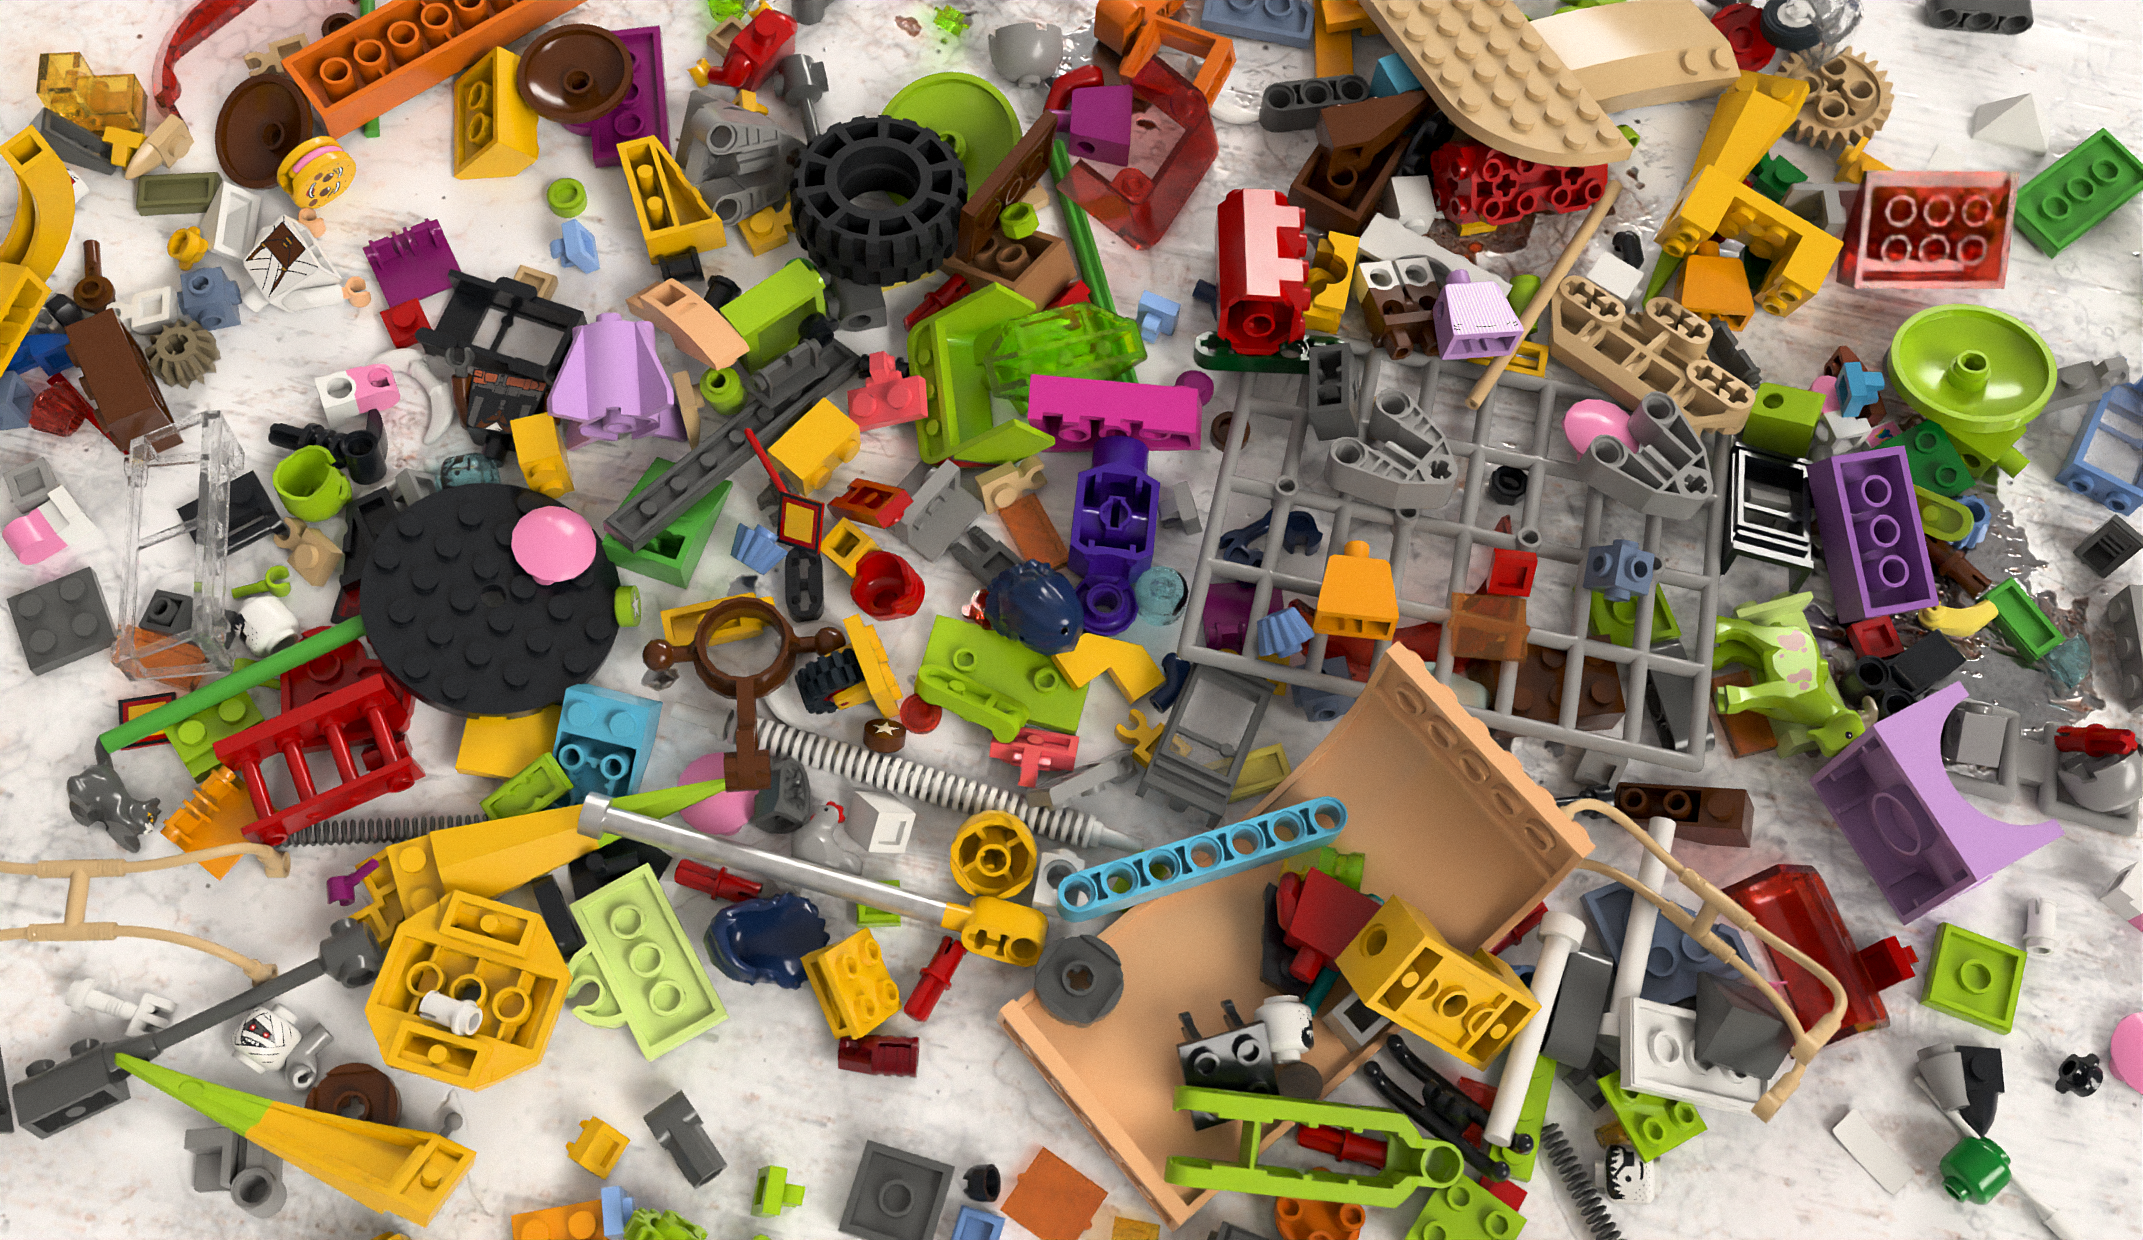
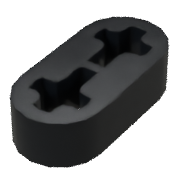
M794 547L788 552L785 559V599L788 614L797 623L819 620L824 611V574L820 554L817 555ZM801 559L809 560L810 566L808 567L807 579H801L798 567ZM808 590L811 604L809 605V610L801 611L799 605L801 603V591Z
M551 874L532 882V888L545 923L563 958L576 953L582 948V944L554 875Z

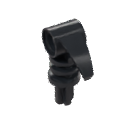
M377 408L368 411L366 430H357L349 434L324 429L322 425L316 423H309L304 429L283 423H274L270 427L268 441L272 445L294 451L308 445L322 446L328 449L336 460L332 465H329L335 466L337 469L347 466L350 478L357 484H374L380 481L387 472L385 459L388 451V439L381 414Z

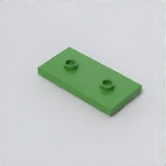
M2103 127L2002 201L2004 208L2001 211L2008 218L2012 219L2019 229L2053 259L2143 192V163Z

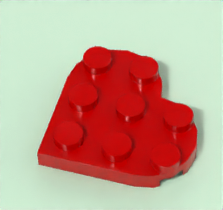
M319 626L304 631L301 634L303 638L296 643L333 626ZM358 639L280 675L281 714L380 673L393 687L398 699L397 703L388 706L384 711L393 737L408 731L411 724L410 719L414 714L416 698L401 688L384 671L379 659H369L367 650ZM362 717L350 722L343 729L349 747L376 744L367 718ZM320 735L304 742L301 749L303 754L328 751L330 747L326 736Z

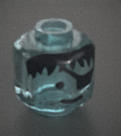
M481 453L448 457L441 464L440 474L435 475V488L437 492L466 484H501L496 463L493 460H488Z
M1166 566L1152 567L1142 573L1137 580L1134 596L1139 607L1137 614L1143 621L1160 627L1170 625L1181 617L1185 611L1189 593L1187 582L1181 573Z

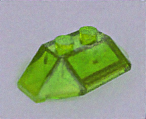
M1084 301L1010 319L991 348L986 352L982 361L993 397L1029 403L1031 374L1112 381L1147 360L1148 355L1136 320L1128 317L1123 318L1110 310Z

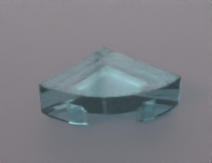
M2082 633L2051 650L2044 656L2069 689L2081 682L2090 668L2091 653Z

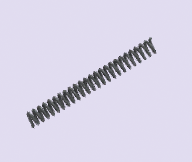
M486 813L483 815V822L488 821ZM468 814L465 816V825L471 824L470 815ZM478 814L474 816V824L479 823ZM442 815L438 820L439 830L444 829V817ZM451 815L447 818L448 828H453V817ZM460 815L456 817L457 827L462 826V817ZM415 816L412 819L413 834L411 838L408 833L409 819L407 817L403 819V838L400 836V819L396 817L394 820V839L391 836L392 823L389 817L385 821V839L382 836V819L379 818L376 822L377 838L374 839V821L370 818L367 825L369 834L367 840L364 836L365 821L363 819L359 821L360 837L357 840L355 836L356 821L352 819L350 821L351 838L349 841L347 839V821L345 819L341 822V841L338 839L339 825L336 820L332 822L333 839L332 841L329 840L330 824L326 820L323 823V842L320 840L321 824L319 822L314 824V842L311 840L312 826L305 828L307 838L305 843L302 840L303 830L296 832L298 839L296 843L293 840V833L289 835L288 843L283 842L275 847L279 848L281 845L286 848L290 845L297 847L299 844L306 847L308 844L315 846L317 843L324 846L326 842L330 846L335 842L338 845H342L344 842L347 845H350L352 842L358 845L361 841L365 844H368L370 841L376 844L379 840L382 843H386L388 840L395 843L397 839L400 842H404L406 839L410 840L419 837L417 833L418 819ZM425 816L421 818V836L427 835V820ZM434 816L430 817V832L435 831L436 821Z
M1559 1123L1542 1127V1132L1544 1133L1540 1136V1141L1549 1140L1544 1144L1543 1149L1549 1150L1554 1148L1548 1153L1549 1158L1559 1156L1553 1161L1552 1165L1559 1166L1564 1164L1558 1169L1557 1174L1561 1175L1569 1172L1562 1178V1182L1573 1181L1567 1186L1566 1190L1573 1191L1578 1189L1572 1194V1199L1584 1197L1577 1202L1576 1207L1581 1208L1589 1205L1581 1211L1582 1216L1594 1213L1586 1220V1224L1598 1222L1591 1228L1590 1232L1595 1233L1604 1230L1596 1236L1595 1240L1609 1238L1608 1240H1616L1619 1238L1621 1231H1612L1617 1223H1606L1611 1219L1612 1215L1608 1213L1601 1215L1606 1211L1607 1206L1601 1205L1596 1207L1602 1201L1601 1197L1592 1198L1597 1193V1189L1586 1190L1592 1185L1593 1181L1581 1182L1587 1177L1588 1173L1581 1172L1576 1174L1582 1169L1583 1164L1571 1166L1578 1160V1156L1574 1155L1566 1158L1574 1149L1571 1147L1562 1149L1568 1144L1569 1140L1557 1141L1564 1135V1132L1552 1133L1559 1127Z

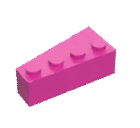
M1031 374L1027 419L1030 426L1055 437L1056 445L1043 450L1042 453L1093 452V446L1099 439L1114 435L1138 439L1148 447L1149 451L1200 450L1202 403L1196 388L1182 385L1162 386Z

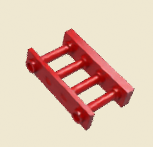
M380 673L212 743L216 758L233 772H242L258 821L240 828L243 837L251 843L266 844L271 847L277 846L285 842L289 835L388 792L397 793L407 790L414 785L416 780L426 776L424 769L411 755L401 759L384 713L387 707L397 703L398 699L393 687ZM364 717L369 722L384 767L359 776L343 729L346 724ZM320 735H325L342 785L318 795L301 747L304 745V742ZM283 753L300 803L275 813L259 765L262 763V760L275 754Z

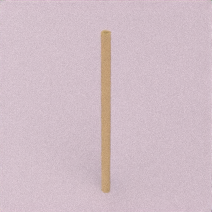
M1611 180L1607 184L1604 195L1594 204L1520 316L1519 321L1523 326L1524 332L1511 355L1493 357L1465 400V404L1469 408L1478 410L1554 295L1560 282L1565 278L1622 191L1623 186L1619 181Z

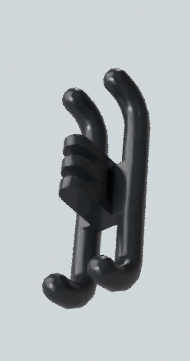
M1390 1035L1386 1041L1390 1054L1403 1068L1425 1084L1422 1090L1425 1105L1423 1106L1396 1085L1375 1061H1368L1363 1067L1364 1075L1370 1084L1383 1097L1435 1138L1455 1145L1460 1150L1464 1161L1493 1182L1505 1183L1511 1174L1509 1165L1503 1161L1495 1162L1462 1136L1473 1122L1485 1131L1490 1112L1417 1057L1406 1046L1400 1035ZM1514 1132L1511 1145L1506 1148L1516 1154L1528 1155L1533 1150L1534 1141L1529 1134Z

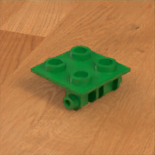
M1930 419L1870 449L1877 450L1904 445L1913 484L1947 498L1958 497L1963 491L1976 485L1941 425Z

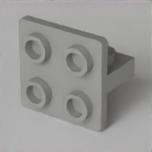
M693 90L690 93L675 156V162L686 167L684 174L686 179L695 184L727 177L729 174L734 173V166L730 160V156H733V153L716 155L694 137L690 129L693 115L705 107L749 111L700 90ZM718 127L712 131L711 135L717 131Z
M1805 181L1790 185L1778 205L1835 237L1843 229L1867 194L1866 184H1851L1849 182L1814 184Z
M949 459L938 469L921 460L897 486L905 489L914 502L904 510V516L899 522L885 529L927 561L934 564L984 510V504L960 486V468Z

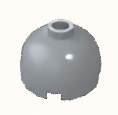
M1036 23L1012 24L996 29V37L991 34L988 36L991 60L999 75L1008 81L1017 82L1018 87L1022 89L1039 87L1041 85L1040 81L1051 77L1059 68L1063 59V33L1060 27L1053 24H1047V31L1036 30Z
M2135 737L2138 747L2127 755L2104 754L2101 757H2091L2085 752H2078L2063 763L2066 772L2058 769L2057 774L2070 796L2084 808L2099 812L2112 811L2115 815L2130 812L2139 805L2137 800L2143 797V741Z

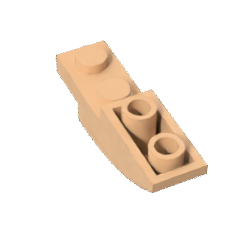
M673 278L663 283L656 281L625 300L631 314L644 321L652 322L655 327L671 335L677 349L717 371L733 365L737 358L750 351L746 341L722 315L694 291Z

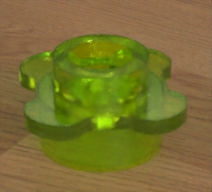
M946 4L944 10L935 6L934 10L938 13L933 23L957 37L960 36L963 28L969 29L970 26L963 22L965 14Z

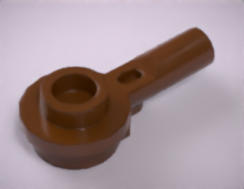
M86 240L83 242L85 278L75 286L73 298L82 310L97 314L105 311L108 304L115 302L116 291L114 285L106 277L102 276L100 243L96 240Z

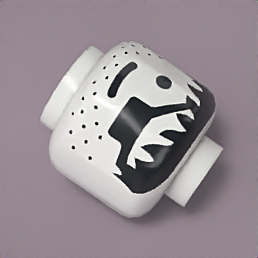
M262 596L259 598L251 597L238 607L233 630L235 635L252 654L259 658H266L295 644L299 639L300 624L297 617L281 600L274 596Z
M1281 995L1264 999V1005L1254 1012V1022L1258 1020L1265 1022L1274 1064L1298 1063L1301 1061L1300 1054L1306 1053L1313 1048L1314 1034L1311 1009L1308 1005L1300 1003L1298 996Z
M1610 1144L1605 1149L1604 1159H1595L1596 1187H1605L1606 1198L1613 1204L1648 1205L1653 1201L1654 1194H1661L1660 1157H1656L1645 1164L1633 1145Z

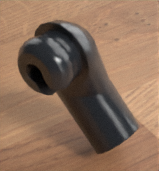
M1631 230L1617 232L1612 239V245H1615L1614 250L1622 252V261L1639 270L1644 262L1640 237Z

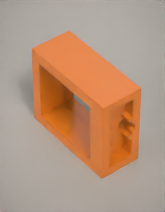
M1152 13L1146 25L1139 28L1135 38V45L1129 56L1126 55L1122 59L1118 74L1122 85H1133L1132 97L1205 121L1236 63L1233 40ZM1161 45L1206 59L1189 92L1144 77Z

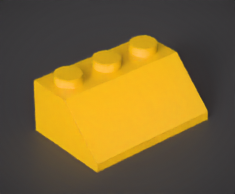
M496 46L454 82V177L460 180L513 177L529 165L534 164L538 159L537 125L539 115L526 104L517 83V68L521 56L499 46Z

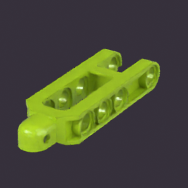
M1176 1085L1174 1089L1173 1111L1179 1112V1109L1201 1111L1213 1114L1218 1118L1243 1120L1238 1162L1187 1156H1167L1164 1181L1170 1184L1396 1208L1413 1193L1417 1186L1433 1188L1450 1187L1457 1183L1464 1170V1158L1455 1145L1438 1138L1422 1137L1404 1113H1397L1392 1108ZM1273 1119L1301 1123L1310 1128H1318V1124L1342 1127L1356 1133H1363V1129L1381 1131L1388 1140L1385 1168L1376 1176L1257 1164L1262 1122L1273 1123ZM1452 1165V1171L1448 1177L1442 1179L1449 1166Z

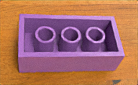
M1905 446L1832 456L1806 466L1839 624L1939 606Z

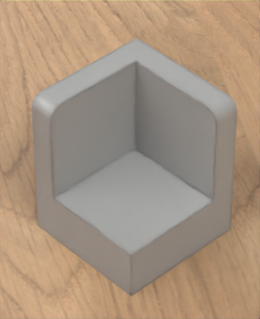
M227 1127L185 1131L184 1149L197 1154L194 1190L196 1192L230 1191L232 1181L237 1176L238 1133Z

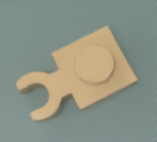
M305 33L268 43L269 53L251 52L246 54L243 58L249 70L260 67L257 70L248 72L249 76L278 74L286 78L280 61L310 45Z
M1037 455L1027 457L1017 468L1009 461L974 477L979 500L983 502L984 511L987 515L1023 500V490L1027 488L1032 490L1039 489L1048 483L1046 477L1040 471L1045 468L1044 464Z
M285 517L283 521L290 528V536L275 534L273 537L275 544L280 548L292 551L287 562L311 586L324 587L344 553L319 529L308 528L302 519Z

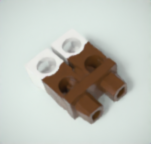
M1427 257L1395 260L1393 265L1391 261L1358 264L1351 278L1349 293L1352 300H1359L1365 314L1367 329L1372 334L1371 341L1374 348L1385 347L1391 360L1405 359L1410 356L1414 349L1413 344L1420 343L1424 354L1427 356L1439 355L1433 306L1440 292ZM1407 270H1414L1411 277L1406 276ZM1379 273L1376 280L1372 281L1370 279L1371 274Z

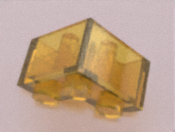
M81 52L40 54L36 94L46 108L99 137L104 136L106 126L145 135L148 96L135 74L94 75Z

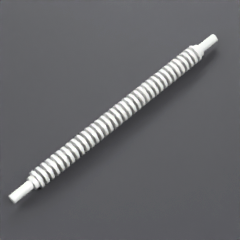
M675 701L671 710V718L709 728L711 734L717 735V740L724 742L727 739L729 744H736L738 718L737 712L734 715V709L726 708L724 711L717 709L715 712ZM757 718L759 750L769 749L770 756L778 757L780 754L781 759L785 760L791 756V758L798 762L802 758L804 766L809 767L812 763L814 769L820 770L823 765V771L830 773L834 767V775L841 776L845 769V778L852 779L855 774V781L863 782L866 776V784L871 786L877 778L876 786L882 789L888 781V791L894 792L897 785H899L898 794L905 795L907 789L910 788L909 797L916 798L918 791H920L919 800L926 801L929 794H931L930 803L937 804L939 798L942 797V807L947 808L952 800V809L958 811L962 803V812L966 814L970 813L972 806L974 807L973 815L982 812V810L1006 811L1019 817L1024 823L1027 822L1031 833L1034 832L1036 825L1039 826L1038 835L1044 836L1046 829H1050L1048 838L1054 840L1057 832H1061L1059 841L1064 843L1068 835H1071L1070 844L1074 846L1077 845L1079 838L1083 839L1081 848L1087 849L1088 845L1097 848L1098 844L1137 854L1141 851L1144 839L1104 828V823L1096 821L1097 816L1090 815L1087 823L1084 822L1086 813L1079 812L1077 819H1074L1075 810L1070 808L1066 816H1063L1064 809L1053 813L1048 812L1047 806H1045L1044 810L1041 807L1029 808L1026 797L1023 803H1020L1021 794L1016 792L1012 800H1009V790L1004 789L1001 797H999V787L993 786L989 794V785L982 783L980 790H977L978 781L971 780L969 787H966L968 778L961 777L958 784H956L957 775L950 774L947 781H945L946 772L940 770L935 778L936 770L929 767L924 775V765L918 764L914 772V762L907 761L903 768L904 760L896 758L892 765L893 756L886 755L883 762H881L882 753L875 752L871 759L872 750L865 748L861 754V747L854 745L850 752L851 746L849 743L843 742L840 747V741L832 739L829 745V737L822 736L819 740L818 734L811 733L808 738V731L800 730L798 733V729L792 726L787 731V725L779 723L776 728L777 724L775 721L769 720L766 724V719Z

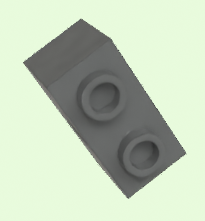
M1350 342L1310 347L1309 416L1318 441L1359 436V370Z

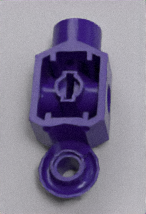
M1114 435L1099 439L1093 446L1091 469L1078 473L1067 568L1084 579L1075 588L1076 595L1082 604L1084 612V629L1089 633L1099 636H1114L1125 631L1135 621L1139 605L1138 596L1131 587V584L1149 577L1154 553L1160 482L1147 475L1148 447L1140 440L1128 436ZM1107 606L1110 609H1112V611L1104 613L1100 612L1095 607Z

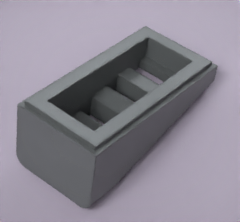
M43 107L29 124L35 127L62 161L110 176L116 171V165L111 164L112 146L102 141L103 138L54 111Z
M2115 514L2089 534L2073 553L2105 579L2143 548V536Z

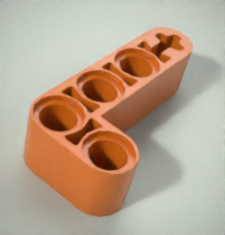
M1099 0L1095 11L1094 37L1124 58L1126 55L1129 56L1135 45V38L1139 28L1146 25L1152 13L1170 18L1187 0Z

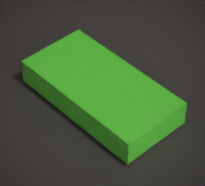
M2012 577L1976 601L1979 603L1987 599L1997 607L1998 616L1992 621L2029 664H2032L2066 640Z

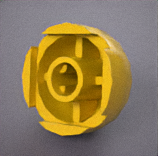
M986 810L970 816L960 825L951 843L950 868L955 881L967 893L973 896L980 894L1003 900L1017 895L1029 885L1033 877L1037 862V846L1030 828L1019 817L1002 810Z

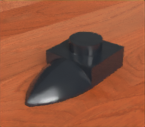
M1957 1045L1954 1046L1955 1052H1961L1966 1094L1970 1104L1966 1108L1959 1109V1112L1965 1122L1982 1137L1986 1135L1994 1122L1998 1095L2005 1093L2001 1049Z

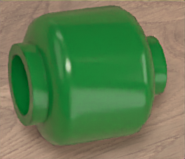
M1982 1136L1980 1139L1964 1137L1939 1163V1169L1945 1179L1941 1183L1942 1187L1952 1198L1960 1203L1968 1200L1977 1205H1986L2009 1183L2012 1177L2009 1168L2011 1160L1999 1145L1985 1136Z

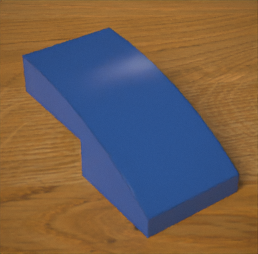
M52 333L25 336L5 371L14 370L20 375L40 366L50 377L73 367L74 365L64 347L70 344L67 334Z

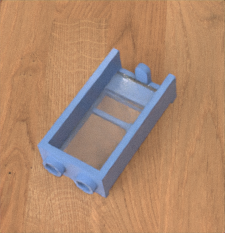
M2143 376L2135 384L2128 382L2113 386L2110 391L2102 394V399L2090 402L2061 470L2055 477V481L2067 486L2071 491L2083 494L2105 505L2109 510L2121 513L2127 517L2143 504Z

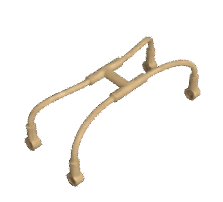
M1589 798L1576 800L1567 806H1561L1559 809L1570 820L1574 819V814L1582 810H1595L1610 817L1679 876V882L1686 885L1687 888L1705 902L1696 918H1694L1672 900L1668 902L1643 883L1607 864L1584 859L1576 868L1608 876L1653 903L1662 910L1661 914L1669 921H1672L1673 924L1724 964L1729 963L1752 982L1776 1007L1788 1024L1796 1043L1789 1053L1796 1059L1795 1065L1791 1072L1784 1073L1769 1091H1766L1751 1110L1753 1114L1767 1124L1800 1086V1079L1807 1065L1840 1028V1021L1847 1009V996L1844 988L1824 967L1755 922L1756 918L1692 870L1691 867L1685 868L1617 808L1603 801ZM1719 913L1727 917L1728 920L1744 932L1750 931L1756 937L1819 978L1834 995L1835 1005L1831 1013L1823 1015L1809 1032L1804 1033L1797 1017L1775 989L1746 962L1736 955L1735 949L1710 931Z
M246 842L222 845L158 859L126 862L125 859L40 860L37 864L0 861L1 873L37 875L40 879L70 878L64 923H31L28 927L1 929L0 941L27 939L29 942L116 940L117 937L165 941L197 949L237 965L243 969L246 976L252 979V986L254 988L279 976L276 964H262L257 959H249L240 953L211 941L170 930L118 925L116 922H84L90 878L124 877L126 873L167 869L237 854H255L257 859L265 865L267 878H287L291 867L290 855L287 851L277 852L270 845Z

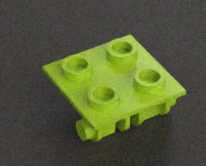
M1621 1068L1596 1081L1639 1157L1645 1164L1708 1129L1695 1106L1691 1103L1621 1089Z
M1452 1165L1449 1166L1442 1179L1448 1177L1452 1171ZM1462 1173L1461 1178L1454 1185L1447 1188H1435L1404 1240H1516L1527 1219Z

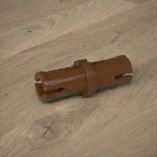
M1924 533L1929 559L1938 567L1937 572L1942 577L1947 575L1972 600L1977 598L1979 593L1985 591L1993 582L1965 558L1967 554L1962 549L1956 550L1947 541Z

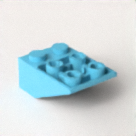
M586 683L566 688L552 756L574 785V788L544 811L584 804L590 791L613 798L638 794L654 746L663 702Z

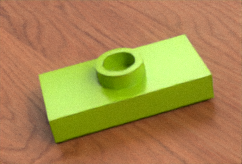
M548 752L541 755L491 793L479 805L490 820L540 812L572 790L574 785L552 754Z

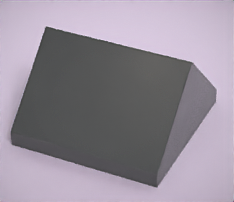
M1705 971L1698 972L1695 1060L1764 1081L1771 1080L1795 1043L1793 1034L1782 1015L1758 988Z

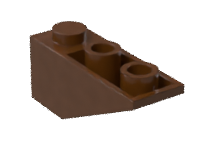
M1408 90L1399 95L1383 98L1371 97L1362 102L1346 105L1334 104L1321 109L1315 133L1328 170L1368 161L1425 117L1431 96L1426 90Z
M1619 782L1616 787L1614 797L1615 808L1628 816L1644 831H1648L1651 817H1665L1676 823L1675 838L1705 845L1750 848L1754 806L1746 789ZM1611 819L1612 823L1618 824L1616 821Z

